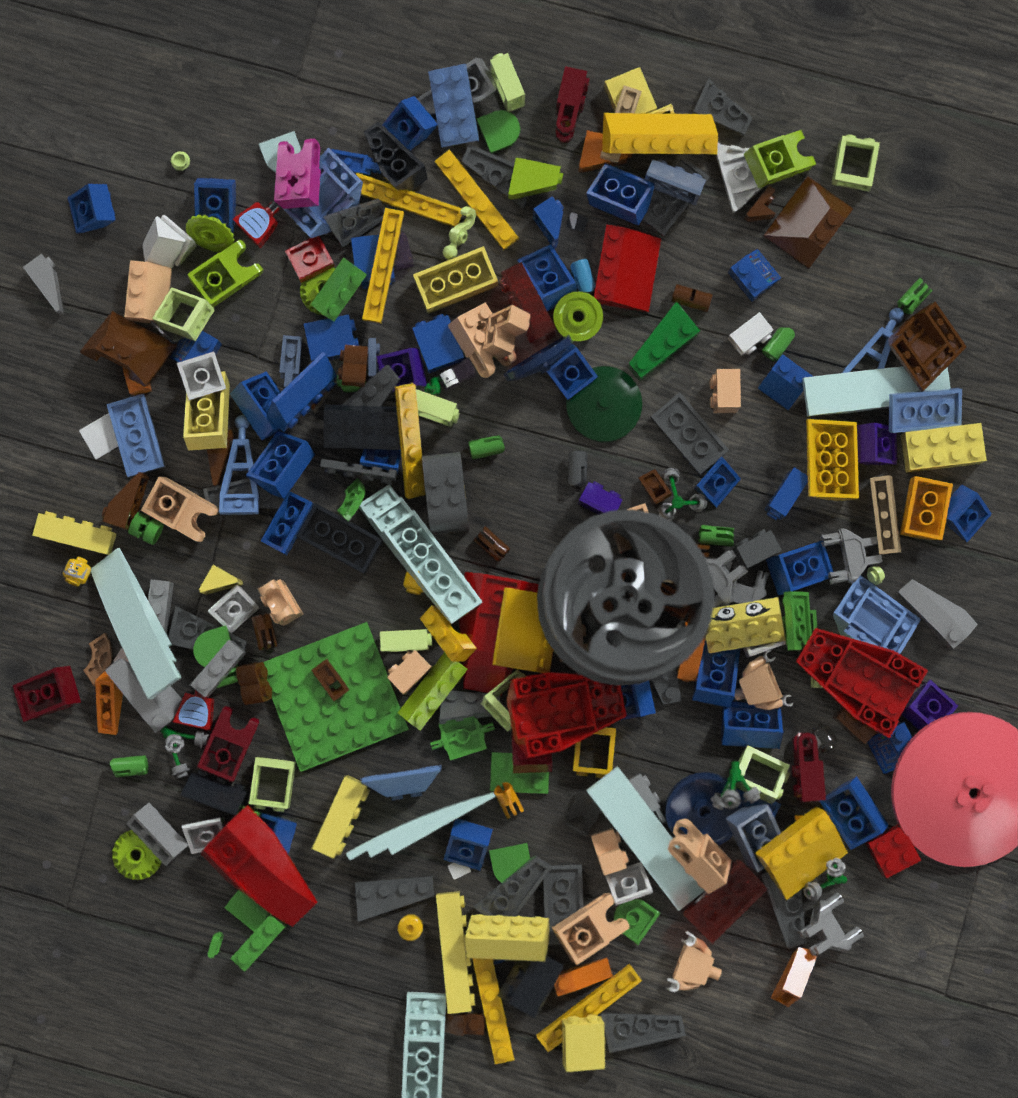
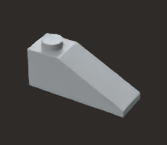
M40 254L23 268L54 310L61 316L64 312L57 272L53 268L56 265L49 256L45 258Z

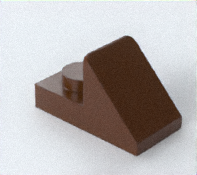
M768 186L746 214L744 220L757 221L774 218L776 214L767 207L775 198L773 196L775 192L773 187Z
M656 469L639 477V481L647 492L652 504H657L672 496L671 491Z
M328 659L311 670L333 701L350 690ZM337 680L341 684L338 689L334 687L330 689L329 687Z
M446 1012L445 1032L464 1036V1034L484 1035L485 1015L478 1013L448 1014Z

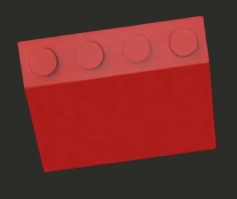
M606 224L594 297L601 305L649 313L661 238L629 228Z

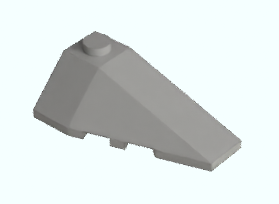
M476 57L466 64L473 103L482 101L497 90L493 77L481 58ZM430 89L418 97L417 100L432 115L435 114L432 90Z
M913 579L898 591L900 596L948 650L957 647L978 625L964 609Z
M119 658L105 669V672L155 733L172 721L178 711L182 698L171 686L153 699H148L129 662Z

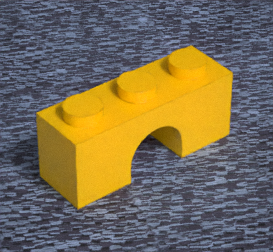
M431 605L421 616L420 620L452 662H465L477 649L466 634H460L452 628L451 623L435 605Z

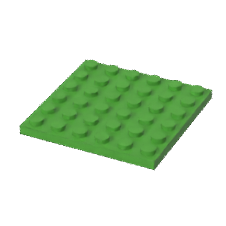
M368 622L263 662L268 671L267 681L272 688L274 705L300 772L409 730L405 719L398 714L401 708L392 684L387 678V671ZM326 659L330 661L350 689L335 701L332 700L311 671ZM337 680L329 687L330 689L333 687L338 689L341 684Z

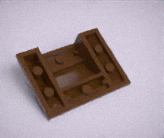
M807 176L763 236L809 269L853 208Z
M936 301L911 316L888 338L889 347L921 392L967 347Z
M112 311L80 350V353L96 362L102 356L128 370L129 379L146 387L176 349L177 344Z

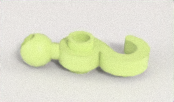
M468 206L461 209L460 214L465 215L466 219L464 222L453 227L449 232L451 243L443 249V256L447 260L455 258L458 254L457 246L466 242L468 237L467 230L472 227L476 219L475 209Z

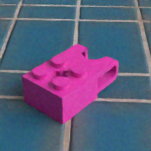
M315 138L306 139L303 149L297 154H294V148L288 141L279 142L274 201L283 209L314 207L319 204L320 145Z

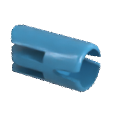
M582 259L573 262L570 267L578 291L591 295L595 290L596 283L588 260Z

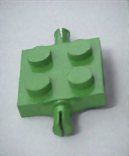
M475 717L463 718V721L458 722L456 720L446 721V724L439 725L441 739L430 742L431 746L439 744L433 746L432 750L444 747L451 761L487 749L484 733L495 730L494 727L487 729V727L493 726V722L482 726Z

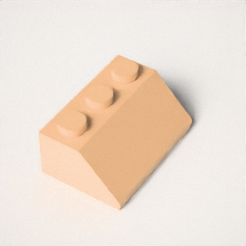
M130 261L124 316L127 320L156 324L152 318L170 291L172 268L151 262Z

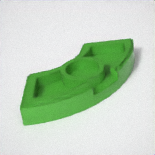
M358 478L345 490L346 497L338 509V512L347 521L356 513L365 495V486Z

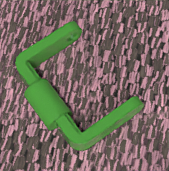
M217 932L213 935L208 951L209 958H213L219 953L224 937L222 932Z

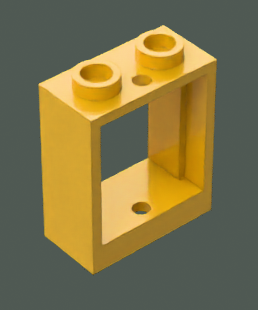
M606 727L594 733L610 736L607 769L578 767L581 741L575 744L572 771H576V775L588 776V773H596V777L603 778L612 771L616 728Z

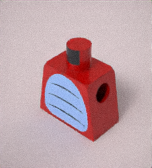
M273 201L265 208L259 202H256L234 217L233 221L261 249L278 226L277 220L273 216L280 208Z
M196 689L194 694L185 693L173 722L212 730L214 699L204 697Z

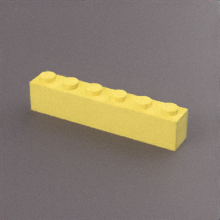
M460 891L437 893L436 901L448 1014L472 1011V1006H475L474 994H470L469 987L473 986L472 974H468V966H471V959L466 957V935H464L463 927H467L466 915H462V907H465L464 895L460 896Z

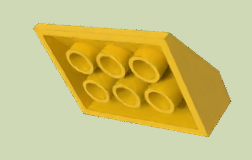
M807 419L808 497L836 501L859 499L857 422Z
M505 588L492 665L550 673L553 649L547 642L539 621L537 593Z
M815 806L759 849L755 855L784 898L788 900L805 887L807 882H811L827 869L826 864L829 860L834 858L841 859L847 854V850L826 812Z

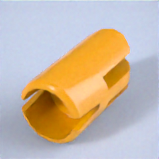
M508 782L502 783L504 791L498 785L494 790V794L506 818L509 819L511 817L505 806L509 805L514 816L517 815V812L512 803L516 802L520 812H523L524 809L513 786Z

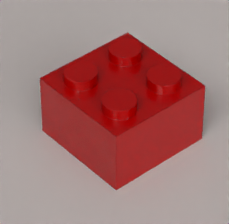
M899 824L865 842L882 877L888 878L921 861L912 841Z

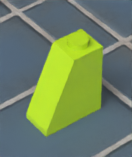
M516 158L508 199L513 200L556 190L557 184L562 183L563 173H560L561 166Z

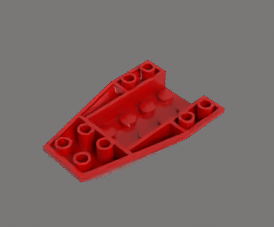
M465 572V579L482 600V603L459 619L460 634H466L477 648L465 662H462V665L468 669L463 675V688L489 693L509 677L513 671V668L492 665L504 589L512 588L538 593L539 585L489 574Z
M818 628L814 629L796 660L855 719L888 738L891 737L899 723L898 719L913 692L920 686L928 672L927 669L894 650Z
M547 672L512 679L510 683L507 705L514 740L527 758L564 750L627 716L621 686L595 682L583 675Z
M248 805L201 852V855L229 884L292 927L317 903V900L276 834Z

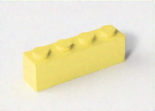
M45 511V514L38 513L33 536L106 555L112 553L117 535L111 532L112 528L101 525L99 529L93 527L94 523L82 521V524L76 523L74 518L64 516L63 519L56 518L57 514Z

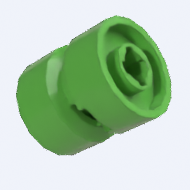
M137 512L129 526L128 534L137 538L142 537L143 541L154 545L162 533L164 524L154 518L150 520L148 515Z

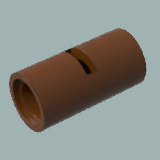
M676 284L671 302L676 303L677 301L679 305L708 312L713 294Z

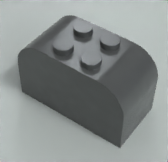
M453 452L422 456L431 533L436 535L470 531L461 453Z

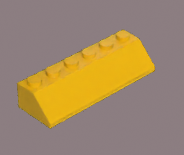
M604 113L602 152L622 154H717L718 132L712 114Z

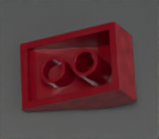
M71 666L55 667L12 685L23 722L81 703Z

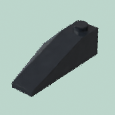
M379 121L364 131V135L384 178L396 190H414L428 179L425 165Z

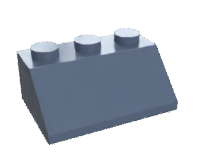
M657 159V161L652 160L645 176V180L655 184L654 190L693 205L697 204L706 181L700 174L687 173L685 169L679 166H669L667 162Z
M764 804L740 808L728 816L726 821L746 864L756 872H759L764 867L755 853L781 832L769 805Z

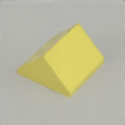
M213 565L199 590L200 593L207 595L233 588L236 584L239 586L243 585V582Z

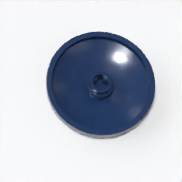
M566 335L532 354L504 373L505 379L508 382L528 377L539 371L541 374L551 369L549 365L556 361L573 343L570 335Z
M707 772L689 775L680 780L667 797L665 804L667 824L673 833L674 825L678 820L688 819L703 835L708 834L717 845L723 844L733 836L726 818L740 808H743L740 794V804L737 807H724L723 810L717 809L712 805L711 798L714 797L715 793L722 794L728 779L718 774ZM680 827L685 834L688 833L687 828Z

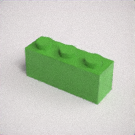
M343 257L311 305L321 314L335 321L367 274Z
M270 914L230 959L243 971H246L287 924Z

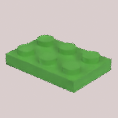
M784 592L786 645L788 650H803L812 634L809 592Z
M492 752L490 791H494L498 785L504 791L502 783L508 782L513 786L515 792L548 794L549 772L513 773L512 753Z

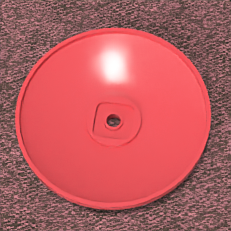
M960 712L931 722L908 742L894 769L891 799L899 826L909 836L913 845L928 857L947 865L972 867L996 861L1018 846L1017 728L989 714ZM972 788H977V795L973 798H970V790Z

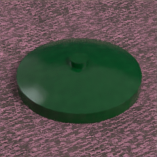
M609 366L594 367L592 369L598 377L570 399H566L567 415L575 430L585 438L595 442H613L629 434L638 423L642 412L641 392L636 382L624 371Z

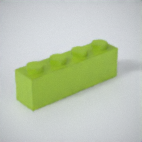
M444 652L398 711V714L421 731L468 669L459 662H452Z

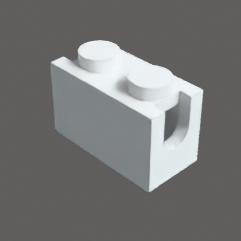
M759 312L731 333L727 339L741 356L745 353L749 355L757 349L755 346L759 342L764 344L772 337L770 334L773 328Z

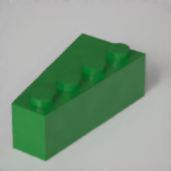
M677 301L628 364L629 370L639 382L700 333V329Z

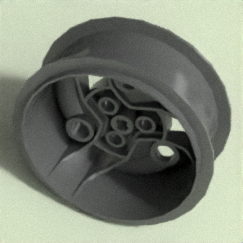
M633 509L609 511L591 517L571 530L550 555L540 576L537 593L539 621L547 642L557 656L576 673L595 682L616 686L640 684L670 672L687 660L700 645L711 623L715 600L711 572L705 556L693 539L675 523L656 514ZM617 532L631 544L638 560L626 558L614 561L609 542L603 533ZM599 557L603 560L604 570L602 572L594 573L590 571L588 562L591 558ZM623 573L630 574V583H625L621 579ZM668 580L674 583L676 592L673 596H665L661 592L660 586L663 581ZM625 593H627L626 596L628 594L630 596V599L627 600V602L626 599H622V596ZM609 601L613 604L611 612H606L603 609L604 602ZM588 602L592 617L601 627L591 638L586 651H584L575 643L571 635L577 617ZM643 603L647 606L645 614H641L638 611V604ZM664 606L675 608L690 607L686 627L677 629L649 628L658 620ZM608 631H616L620 634L621 643L619 646L613 647L607 642L606 634Z

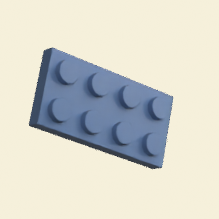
M466 64L428 71L441 147L479 141Z
M960 388L889 394V432L891 433L962 425V389Z
M140 394L106 404L127 477H134L138 472L147 473L164 468V460L145 395Z

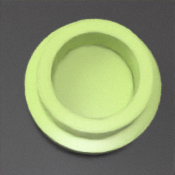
M176 152L171 158V164L176 170L183 171L189 167L190 158L185 152Z
M871 566L867 570V578L871 583L875 585L882 583L885 574L879 566Z

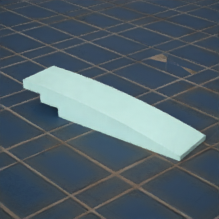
M903 366L802 378L807 417L889 408V394L920 391ZM948 367L924 391L951 389Z
M390 484L361 503L359 507L361 512L408 573L451 624L482 603V600L415 510L412 511L404 499L397 495Z
M117 548L92 567L91 574L130 665L147 698L153 699L179 680L181 676L174 665L176 659L169 648L172 644L121 549Z
M618 766L586 790L678 911L705 891L699 887L696 880L691 875H688L683 866L670 854L668 846L673 838Z
M490 792L417 817L349 850L346 854L349 860H352L368 851L370 857H373L389 848L393 855L494 798L495 794Z
M407 992L402 1098H442L446 993Z

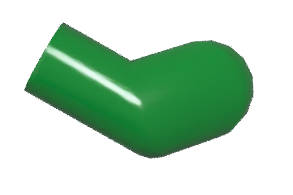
M437 377L431 378L430 383L426 384L424 392L434 396L439 395L440 379Z

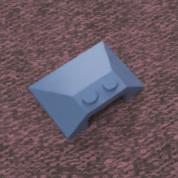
M329 147L320 156L319 169L321 174L318 206L284 209L310 238L332 232L323 216L357 206L360 201L363 181Z
M861 575L852 583L833 613L840 635L894 650L899 654L903 651L921 620Z
M442 765L391 774L366 776L361 778V781L383 796L391 797L392 800L403 799V795L410 794L411 797L422 796V792L428 789L441 771Z

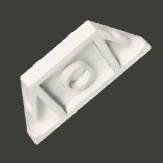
M718 142L716 158L732 213H736L764 187H757L743 155L750 148L721 145Z

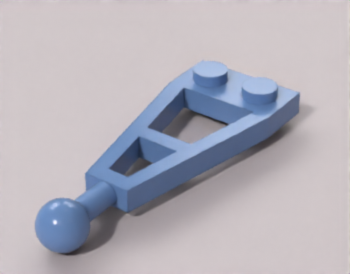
M894 308L890 311V320L885 328L881 327L842 373L850 372L865 354L879 362L877 369L885 367L891 349L888 338L893 334L892 330L896 323L904 319L902 309ZM880 336L887 339L882 354L871 348Z
M239 415L235 419L238 439H233L220 491V515L259 514L258 486L251 479L252 494H227L233 471H249L254 465L250 441L245 439L246 429L250 423L244 415ZM238 447H245L247 463H235Z

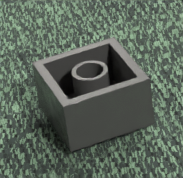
M765 529L752 536L753 539L750 541L746 538L738 542L733 550L737 555L736 559L739 565H744L746 569L782 551L771 530L766 532Z

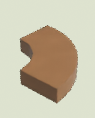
M107 633L102 634L89 643L92 650V658L89 665L83 671L93 686H96L95 680L112 662V645Z

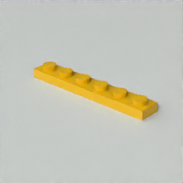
M450 150L435 160L438 168L467 205L475 209L478 219L503 250L519 239Z
M356 173L363 181L361 196L373 200L379 199L382 203L452 227L460 223L462 217L460 211L462 208L409 190H396L389 183Z
M385 208L362 317L364 321L382 324L404 211Z
M413 383L395 387L405 497L408 499L426 495L416 385Z
M472 958L495 1064L513 1061L514 1055L502 999L498 996L500 990L493 959Z
M628 964L536 1034L538 1040L550 1052L562 1042V1019H567L570 1016L585 1018L588 1015H598L642 981L632 966Z

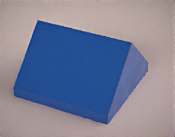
M363 449L360 465L366 466L367 469L379 467L386 470L387 473H389V469L396 470L399 475L402 461L401 450Z
M720 457L696 485L694 490L699 494H703L705 499L717 508L741 478L726 460Z

